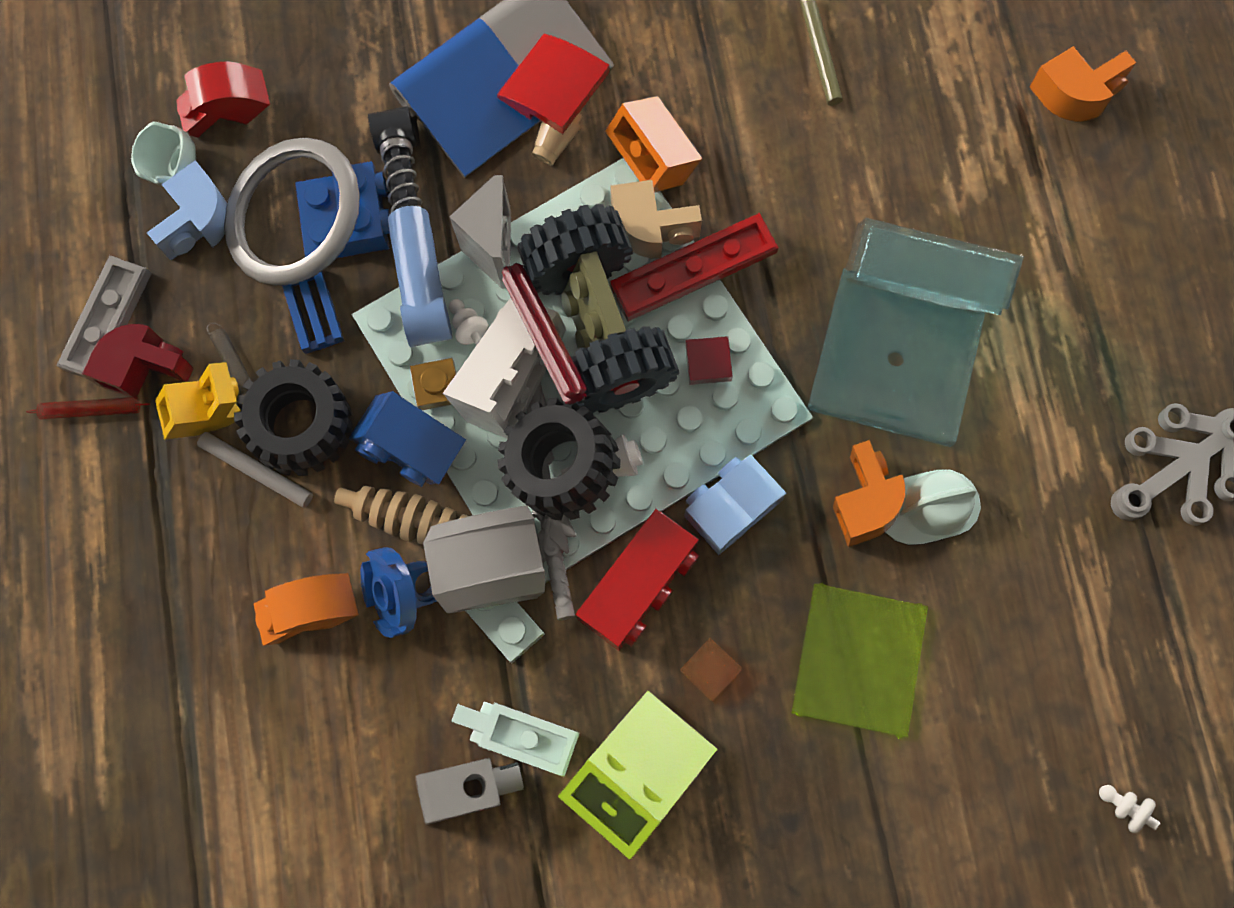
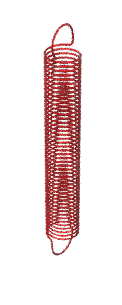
M137 397L97 399L98 401L96 406L94 403V407L93 400L39 403V412L38 406L37 410L26 412L37 413V416L38 413L39 415L41 413V419H52L54 415L56 418H67L68 416L84 417V415L100 416L111 415L113 409L114 412L116 409L117 414H126L127 412L139 413L140 405L151 404H135Z

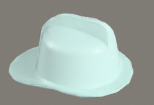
M934 470L904 478V502L895 522L885 533L895 541L907 545L925 544L957 536L968 531L977 521L981 509L979 494L970 480L963 474L953 470Z

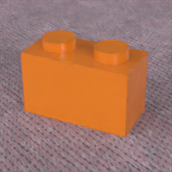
M658 96L623 103L605 130L638 180L653 181L654 193L683 185L702 160V157Z

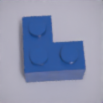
M393 391L374 397L348 438L358 444L354 451L375 464L378 461L384 464L386 461L397 463L403 467L400 475L420 487L425 482L428 484H439L466 441L465 438Z

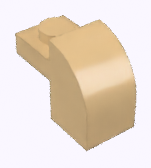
M652 180L610 185L611 206L618 211L635 254L659 259L662 257V242L669 241L673 245H682L691 242L694 238L700 237L702 218L699 205L657 211Z

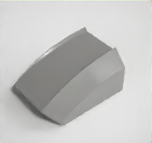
M527 505L482 513L431 526L423 545L432 595L447 613L536 599L545 592V570L542 564L534 524L535 518Z

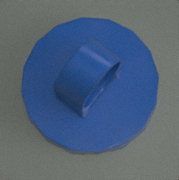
M388 547L368 551L366 555L370 558V561L362 562L360 568L361 587L366 607L375 606L380 617L379 620L373 621V623L385 637L393 638L407 634L414 628L417 608L437 601L432 595L431 586L426 592L419 594L415 589L417 578L422 573L428 572L427 562L416 561L405 564L401 556L393 548Z

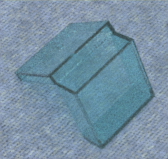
M865 218L857 225L846 269H843L840 276L807 409L952 447L956 443L985 312L1001 315L1003 309H1009L1024 256ZM894 352L899 353L903 357V364L900 366L891 365L888 362V355Z

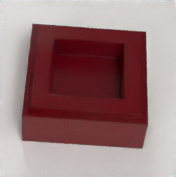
M728 336L686 340L689 385L732 381L733 375Z

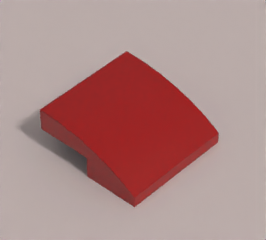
M543 34L498 92L497 98L531 120L535 116L559 133L564 134L610 73V65L570 42L552 35Z

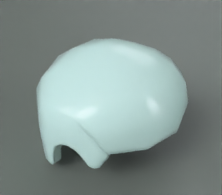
M152 122L139 132L132 146L131 162L135 173L140 178L157 185H162L193 161H196L195 143L187 132L174 125Z

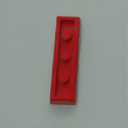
M758 213L609 281L610 288L627 321H631L775 255L779 247L761 214Z

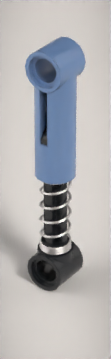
M404 106L368 114V122L377 154H381V160L385 164L384 174L388 178L386 181V187L390 191L388 201L392 205L391 213L388 216V226L402 305L400 306L402 323L408 345L415 347L452 339V329L441 287L429 213L419 207L422 204V200L417 198V192L420 187L414 182L417 173L412 170L415 160L411 157V154L413 153V147L417 146V139L409 107Z

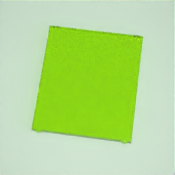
M815 583L791 713L798 717L806 716L895 735L897 738H907L928 606H924L921 603L915 604L826 586L823 583Z

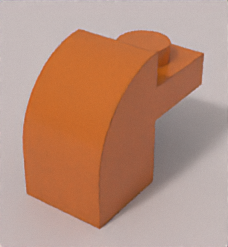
M1073 46L1043 64L1033 79L1030 88L1043 105L1056 116L1070 121H1087L1100 116L1112 97L1128 84L1129 81L1126 77L1136 62L1127 51H1124L1093 70Z
M870 440L853 445L850 455L862 488L835 497L833 504L834 512L848 547L871 540L886 532L895 522L905 498L903 475L885 480L884 476L889 475L887 463L881 451L874 452Z
M349 573L318 575L287 582L266 590V597L254 603L256 625L260 631L263 646L279 644L303 631L330 629L359 615Z

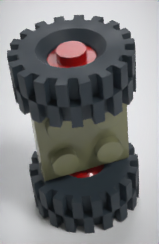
M595 204L591 209L588 205L579 206L577 211L571 212V209L561 211V216L554 218L551 215L544 219L545 223L543 225L535 224L530 228L531 233L524 234L520 238L522 242L518 243L517 247L524 268L537 293L542 291L543 295H550L552 292H555L556 295L561 294L563 310L567 317H572L577 330L575 340L578 350L575 351L576 356L570 357L586 386V398L576 403L580 407L585 406L592 413L596 411L603 413L611 408L616 410L624 407L625 404L631 402L633 404L641 401L640 399L645 396L650 397L656 394V390L665 389L669 386V382H674L680 372L663 330L659 327L651 329L650 326L642 327L638 331L635 328L626 330L607 280L612 276L611 272L623 269V263H629L632 259L631 255H633L632 246L618 211L610 205L605 208L603 204Z

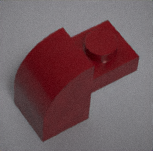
M128 324L111 330L98 341L82 374L99 387L127 397H137L149 370L188 382L194 367L182 357L184 352L181 349L163 342V339L149 326Z

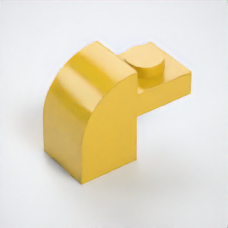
M226 362L209 364L199 381L164 384L155 402L165 440L197 436L204 432L214 431L235 423L234 413L241 412L240 408L236 405L239 389L236 379L230 377Z

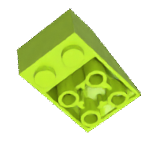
M647 691L586 761L558 797L630 860L717 751V748L651 692Z

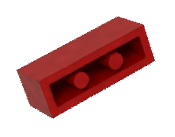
M655 509L576 612L577 620L618 651L621 650L625 643L632 647L647 628V625L642 620L651 608L659 612L672 595L674 590L668 586L675 576L680 573L685 577L698 560L700 555L694 551L697 548L699 539L658 509Z

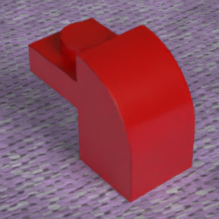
M214 62L192 69L184 75L187 90L176 100L177 111L184 132H187L189 136L197 138L219 118L247 125L270 105L262 70L236 62Z

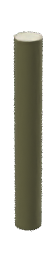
M800 0L827 105H838L843 101L817 2L816 0Z

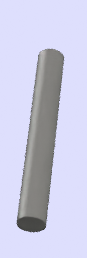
M204 432L198 439L197 445L297 505L306 508L311 502L313 493L214 435Z

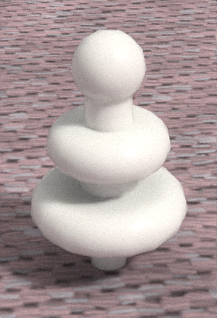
M452 300L449 304V310L452 314H455L452 319V325L456 329L455 337L457 341L463 345L473 343L477 345L488 330L487 320L477 316L476 311L471 308L464 309L465 306L461 300Z
M1104 785L1100 788V798L1117 806L1115 815L1118 818L1123 819L1127 815L1132 817L1128 825L1132 833H1138L1145 824L1154 830L1157 829L1160 822L1151 817L1155 808L1153 799L1147 798L1139 806L1136 804L1137 796L1133 792H1127L1123 797L1111 785Z

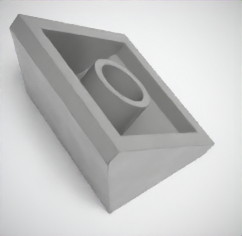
M494 175L449 217L461 251L501 289H504L506 287L502 281V270L505 266H510L511 209L503 175Z

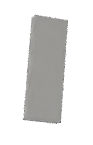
M109 255L56 366L64 371L88 379L82 372L95 345L111 330L128 324L152 274L147 268Z

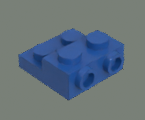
M372 161L351 165L356 174L360 192L359 214L354 231L337 258L389 249L387 234H390L388 226L390 211L389 209H383L382 197L388 196V189L384 172H377ZM334 174L329 177L295 182L305 257L320 246L334 225L340 198L339 186Z

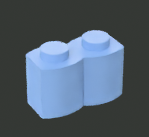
M749 455L743 461L735 457L719 471L718 475L722 478L711 488L703 484L686 499L689 507L685 510L684 517L718 555L775 508L786 494L752 455Z

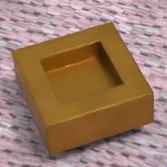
M452 358L410 366L416 403L419 409L427 410L452 405L443 395V392L456 375L455 364Z

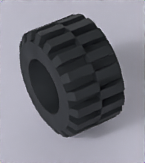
M290 359V365L286 367L282 361L272 363L273 370L269 372L262 367L255 372L259 378L254 383L248 379L242 386L247 391L246 395L237 396L236 405L242 411L234 413V422L240 427L237 430L240 439L246 444L245 447L265 466L272 470L275 468L280 474L290 476L292 470L298 476H306L310 467L317 473L324 470L323 462L329 458L334 463L340 457L336 453L338 447L346 449L349 443L345 433H352L353 423L348 417L352 415L346 397L326 371L322 373L317 365L310 362L304 367L300 360ZM298 400L316 403L315 419L305 432L290 438L275 436L274 422L277 414L284 406Z
M558 398L548 399L547 406H543L539 401L531 404L532 411L528 414L520 411L515 416L519 420L514 427L508 424L503 432L508 436L506 442H500L498 451L504 455V458L497 460L498 469L505 474L501 479L515 497L542 516L547 515L553 520H562L564 514L567 518L573 520L580 518V510H584L588 514L596 510L593 503L598 499L605 502L610 496L605 491L608 485L616 486L618 477L613 473V470L620 469L621 460L615 454V452L619 451L616 441L590 410L585 406L580 407L576 402L568 405L565 402L563 404ZM577 442V455L572 466L564 474L556 478L543 479L542 468L548 453L561 443Z

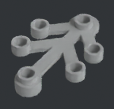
M1170 404L1158 416L1159 425L1165 431L1177 432L1180 429H1186L1210 436L1197 444L1157 437L1146 427H1138L1130 432L1125 438V447L1131 454L1142 456L1148 453L1177 459L1141 485L1127 484L1114 492L1111 498V508L1114 514L1122 520L1134 521L1147 514L1152 505L1151 499L1186 474H1188L1186 502L1181 507L1183 520L1193 526L1210 520L1213 515V506L1206 499L1210 457L1221 449V477L1215 482L1214 490L1220 499L1234 501V494L1228 492L1225 487L1226 480L1234 483V433L1230 429V423H1234V408L1225 409L1215 417L1189 413L1187 408L1181 404ZM1168 412H1174L1178 415L1180 419L1179 424H1174L1169 420ZM1135 435L1142 436L1145 439L1146 448L1136 445L1134 441ZM1130 493L1136 494L1141 501L1140 507L1130 504L1128 499ZM1192 504L1198 505L1201 508L1202 518H1197L1192 514Z

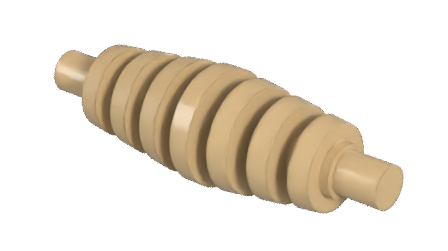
M363 486L358 492L340 487L334 498L335 504L352 509L354 519L365 522L369 516L370 526L380 529L384 524L385 533L396 536L400 531V539L412 542L417 534L418 544H423L431 526L456 520V510L446 507L440 517V503L430 500L425 507L426 501L424 496L414 494L409 501V494L406 492L398 491L392 498V491L388 489H380L375 496L374 487ZM462 514V515L460 516V518L469 517V516H467V515H465V514Z

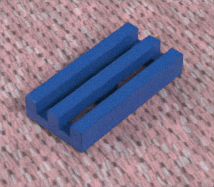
M323 271L300 283L282 285L300 347L304 354L344 341ZM312 280L316 281L332 335L326 337L308 284ZM297 285L300 286L316 340L311 342L294 291V286Z

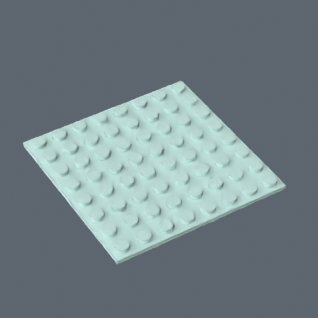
M620 159L511 222L510 266L515 263L523 265L517 246L518 243L522 242L520 238L524 234L531 233L530 228L535 224L543 225L545 223L544 219L552 215L556 218L562 215L561 211L571 209V212L577 211L579 206L588 205L590 209L595 204H603L605 208L609 205L611 206L610 185L639 182L625 159ZM661 191L654 193L657 211L672 209ZM694 240L682 245H673L669 241L662 242V257L694 243ZM462 251L438 264L443 297L452 329V339L410 347L402 323L400 310L402 300L399 287L352 314L401 397L416 407L417 403L410 366L452 358L457 374L476 347L475 343L463 345L457 341L455 337L456 329L452 325V319L455 314H452L449 310L450 302L454 299L461 300L464 303V309L471 308L475 310L477 316L487 320L489 328L496 319L500 309L510 299L507 289H501ZM633 252L629 263H623V269L611 272L612 276L607 279L608 283L657 259L643 257ZM721 280L631 321H627L614 296L626 330L635 328L638 331L642 327L650 326L651 329L659 327L665 332L680 373L674 382H669L668 387L656 390L657 393L650 397L645 396L639 402L625 404L624 407L616 410L611 408L607 412L599 413L596 411L593 413L612 434L611 437L614 440L624 434L627 441H636L643 464L637 466L638 475L618 477L615 487L608 485L605 491L610 496L605 502L598 499L593 503L596 507L595 511L588 514L584 510H580V518L569 519L576 537H567L569 553L563 552V563L566 570L646 522L655 509L662 512L692 494L703 484L706 485L718 478L719 471L735 457L743 461L749 455L754 456L813 419ZM541 291L538 295L544 307L557 311L567 328L562 341L569 355L576 356L575 351L578 348L575 333L577 330L572 317H567L563 310L561 294L556 295L555 292H552L550 295H543ZM728 336L733 375L732 381L689 385L686 340ZM546 369L541 380L546 402L548 403V399L558 398L564 404ZM453 405L422 410L466 439L447 473L472 515L526 506L505 486L501 479L505 474L498 469L497 460L504 458V455L498 451L499 443L506 442L507 438L466 422ZM564 442L552 449L555 459L549 465L551 479L562 475V469L572 466L577 455V442ZM536 517L534 524L536 534L541 531V524ZM545 561L542 564L545 570L546 583L551 579L549 578V567L547 566V562Z

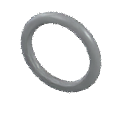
M296 138L285 140L269 147L254 158L245 168L231 191L226 206L224 229L230 253L235 263L247 276L260 283L275 286L297 284L316 276L338 257L354 231L359 214L360 192L356 174L348 158L337 147L323 140ZM294 158H312L325 164L333 172L340 191L337 216L326 239L306 258L291 265H272L257 258L247 244L244 226L250 198L259 183L280 164Z

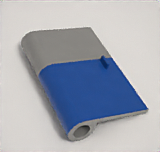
M503 0L389 83L399 103L403 107H409L411 116L416 115L464 178L541 121L535 116L531 120L498 99L497 94L543 34L552 35L570 42L608 63L610 69L613 68V62L567 0Z

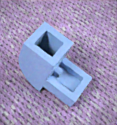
M193 161L162 184L180 209L147 232L170 260L177 255L190 251L196 241L203 236L214 247L225 234L224 223L227 202L210 177L196 161Z

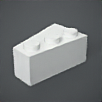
M511 297L505 306L500 309L496 319L443 392V395L466 422L507 439L508 436L503 432L508 424L512 427L517 424L519 420L515 416L520 411L526 412L547 369ZM545 307L562 339L567 328L557 311Z

